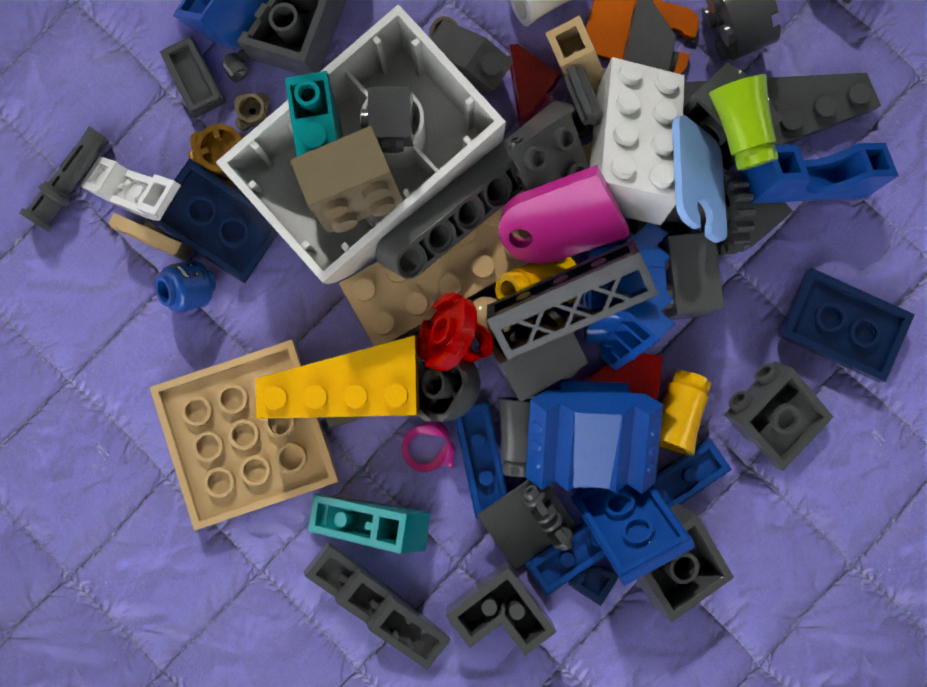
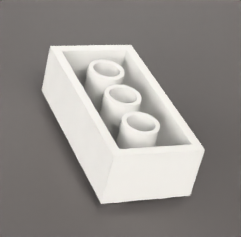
M612 57L597 88V99L603 111V116L599 119L600 123L593 128L590 167L599 166L624 217L661 225L676 205L672 122L675 118L683 115L685 75Z

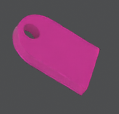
M595 165L513 197L502 210L499 236L503 246L516 258L529 263L546 264L629 237V226L599 166ZM523 229L528 231L531 236L521 239L515 237L511 232Z

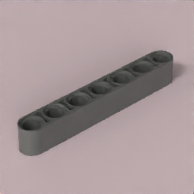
M554 101L386 234L376 247L378 263L405 279H413L419 276L524 189L518 183L521 178L515 175L516 165H514L512 157L506 152V149L509 147L507 141L510 138L521 135L523 140H525L567 111L571 113L580 142L590 133L592 124L585 126L581 123L573 104L561 101Z

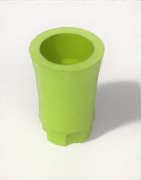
M760 74L746 77L712 90L709 96L719 115L731 156H735L737 169L745 170L777 160L778 154L774 145L777 139L768 100L767 75Z

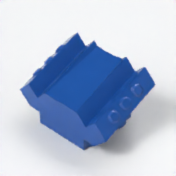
M646 224L629 241L635 239L659 295L584 327V343H599L600 358L615 371L627 362L636 359L640 353L643 354L650 346H654L675 325L661 312L674 299L668 295L665 261L670 256L657 246L668 233L657 224ZM622 244L588 250L587 260ZM639 270L621 277L617 290L631 294L646 287ZM611 282L604 285L610 287ZM595 290L584 293L583 308L594 310L601 307L606 294ZM613 297L612 301H615L619 298Z
M560 380V386L556 390H545L530 400L526 478L541 490L555 481L567 491H570L572 488L590 487L610 489L617 493L628 484L643 494L656 482L664 405L647 394L630 393L628 383Z

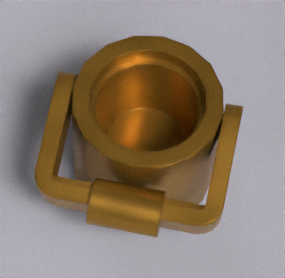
M213 124L203 131L191 134L190 143L192 151L188 152L189 158L233 188H237L216 161L241 141L243 137L233 127L226 124Z

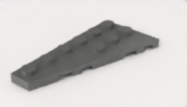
M867 73L767 78L768 98L776 104L778 113L784 118L774 127L777 139L774 145L790 144L872 112L881 106ZM707 81L684 82L683 108L692 95Z

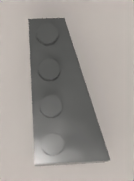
M268 0L267 4L262 2L254 14L257 19L248 32H242L236 42L252 60L301 75L320 72L346 0Z

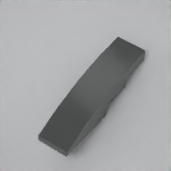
M328 541L304 571L305 577L333 595L337 604L364 621L369 631L427 670L451 640L445 632L419 610Z

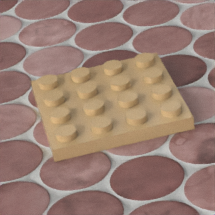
M289 340L149 387L194 531L340 481L320 417L256 419V378L303 366L294 340Z

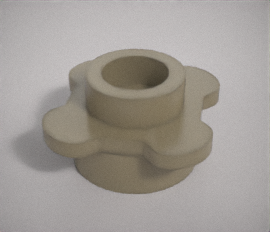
M248 93L237 96L234 100L235 111L238 116L235 120L236 126L240 130L246 131L250 127H257L269 116V97L264 93L257 95ZM251 109L256 110L254 115L250 114Z

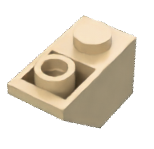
M579 15L545 34L563 75L568 74L567 69L571 66H574L575 69L583 67L597 97V88L604 75V71Z

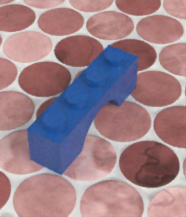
M857 143L839 153L813 160H803L798 145H775L778 154L777 160L757 167L738 170L742 174V181H749L747 193L754 194L751 204L867 198L899 176L886 143Z

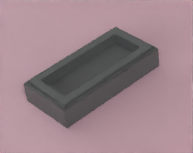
M192 36L159 51L193 118L226 103Z

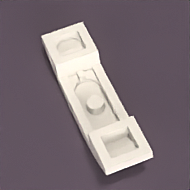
M98 156L80 185L83 189L114 205L155 221L161 220L181 186L174 180L156 174L153 177H149L128 170L118 162Z

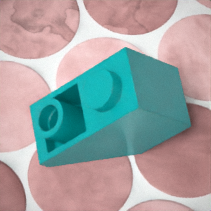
M327 71L286 77L285 84L296 157L342 138V125Z

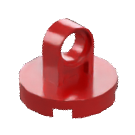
M451 292L444 294L434 302L431 308L437 311L432 316L430 322L423 320L417 339V354L419 358L426 361L425 366L439 372L449 371L459 364L461 360L473 363L488 357L492 353L494 347L492 335L487 328L477 323V309L473 301ZM474 337L479 343L480 349L478 353L470 347Z

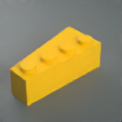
M415 335L256 378V419L419 415L417 337Z

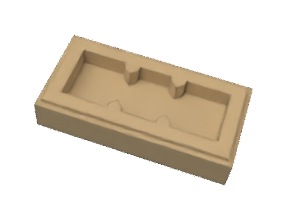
M113 212L108 223L111 228L183 261L188 260L192 249L179 241L165 236L166 232L147 221V219L144 225H141Z

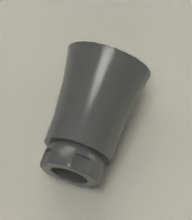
M498 397L501 421L500 458L503 460L502 474L526 477L531 399L520 402L517 397Z

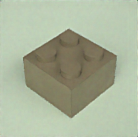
M368 126L290 160L309 209L328 234L331 232L341 233L348 231L357 225V221L371 215L376 217L386 215L392 212L397 204L404 202L372 126Z

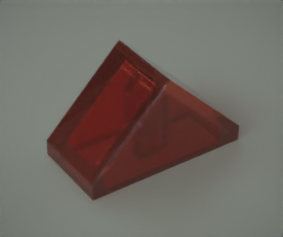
M511 44L508 57L514 62L509 69L520 128L535 116L555 89L559 73L520 45Z

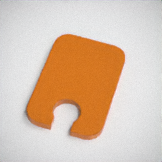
M594 0L587 21L586 31L598 58L608 61L612 57L622 59L636 0ZM652 0L672 31L681 34L683 38L695 39L699 19L694 11L665 1ZM679 51L674 73L683 74L690 54Z

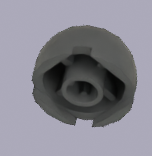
M418 357L419 415L417 416L425 421L448 422L464 416L476 404L480 394L481 379L474 362L469 363L461 360L459 364L449 371L439 372L425 366L426 361Z

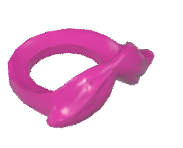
M428 421L408 430L403 438L401 449L404 460L412 469L425 473L444 465L454 468L455 446L450 440L447 427L442 422ZM418 434L437 435L444 437L446 440V445L442 447V451L429 463H418L409 454L410 441Z

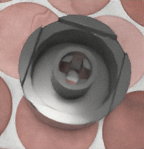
M706 0L708 6L701 10L707 29L714 28L719 40H716L715 45L722 61L738 59L771 45L780 38V24L773 27L771 16L778 13L775 0Z

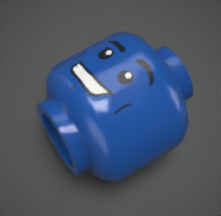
M195 260L164 267L155 282L156 294L161 304L177 313L208 305L216 288L213 274L202 263Z

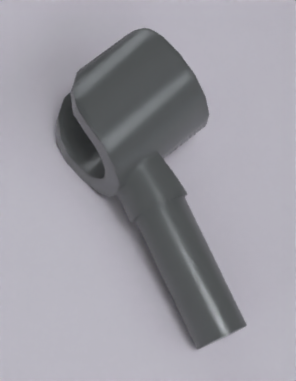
M243 49L237 54L229 53L223 59L225 73L234 83L239 82L248 74V68L243 62L248 59L249 55Z

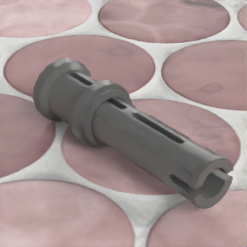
M89 126L55 175L52 176L49 182L44 181V183H40L38 186L40 192L27 209L22 208L19 213L50 232L53 228L51 226L52 221L63 206L68 207L72 198L69 195L110 140Z

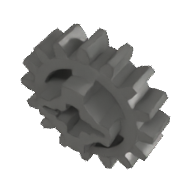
M734 171L723 172L727 237L725 240L716 243L717 252L719 255L737 254V252L745 250L744 243H750L749 230L755 229V225L751 221V218H755L756 214L755 205H751L754 194L747 193L749 181H742L741 173H734ZM706 222L703 223L701 232H705L704 226Z

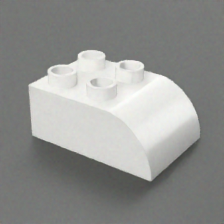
M399 4L320 72L327 71L342 125L343 137L361 130V109H368V87L410 86L413 95V147H404V151L400 153L383 152L404 202L397 204L396 208L386 215L378 217L371 215L357 221V225L348 231L341 233L331 232L328 234L309 209L290 163V160L296 157L288 100L216 161L218 166L324 284H331L345 279L375 260L376 247L386 234L502 143L504 139L506 121Z

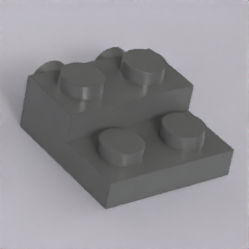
M774 361L772 364L768 363L761 366L755 372L754 379L756 381L747 391H739L730 398L728 403L730 409L724 416L745 439L753 442L776 468L784 471L830 422L833 415L792 367Z

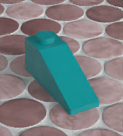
M313 494L308 532L399 554L421 552L426 550L431 513L394 505Z

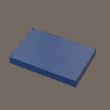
M626 484L617 493L610 489L587 487L571 496L574 505L624 586L695 548L693 539L654 485L643 494Z

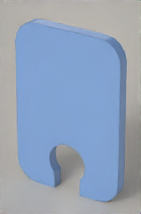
M679 116L672 122L676 209L679 217L686 225L692 229H697L701 227L697 206L699 202L706 215L705 237L714 243H718L727 237L722 152L719 144L710 134L687 116Z

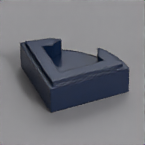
M591 566L570 580L568 585L601 606L619 577L614 569L610 567Z

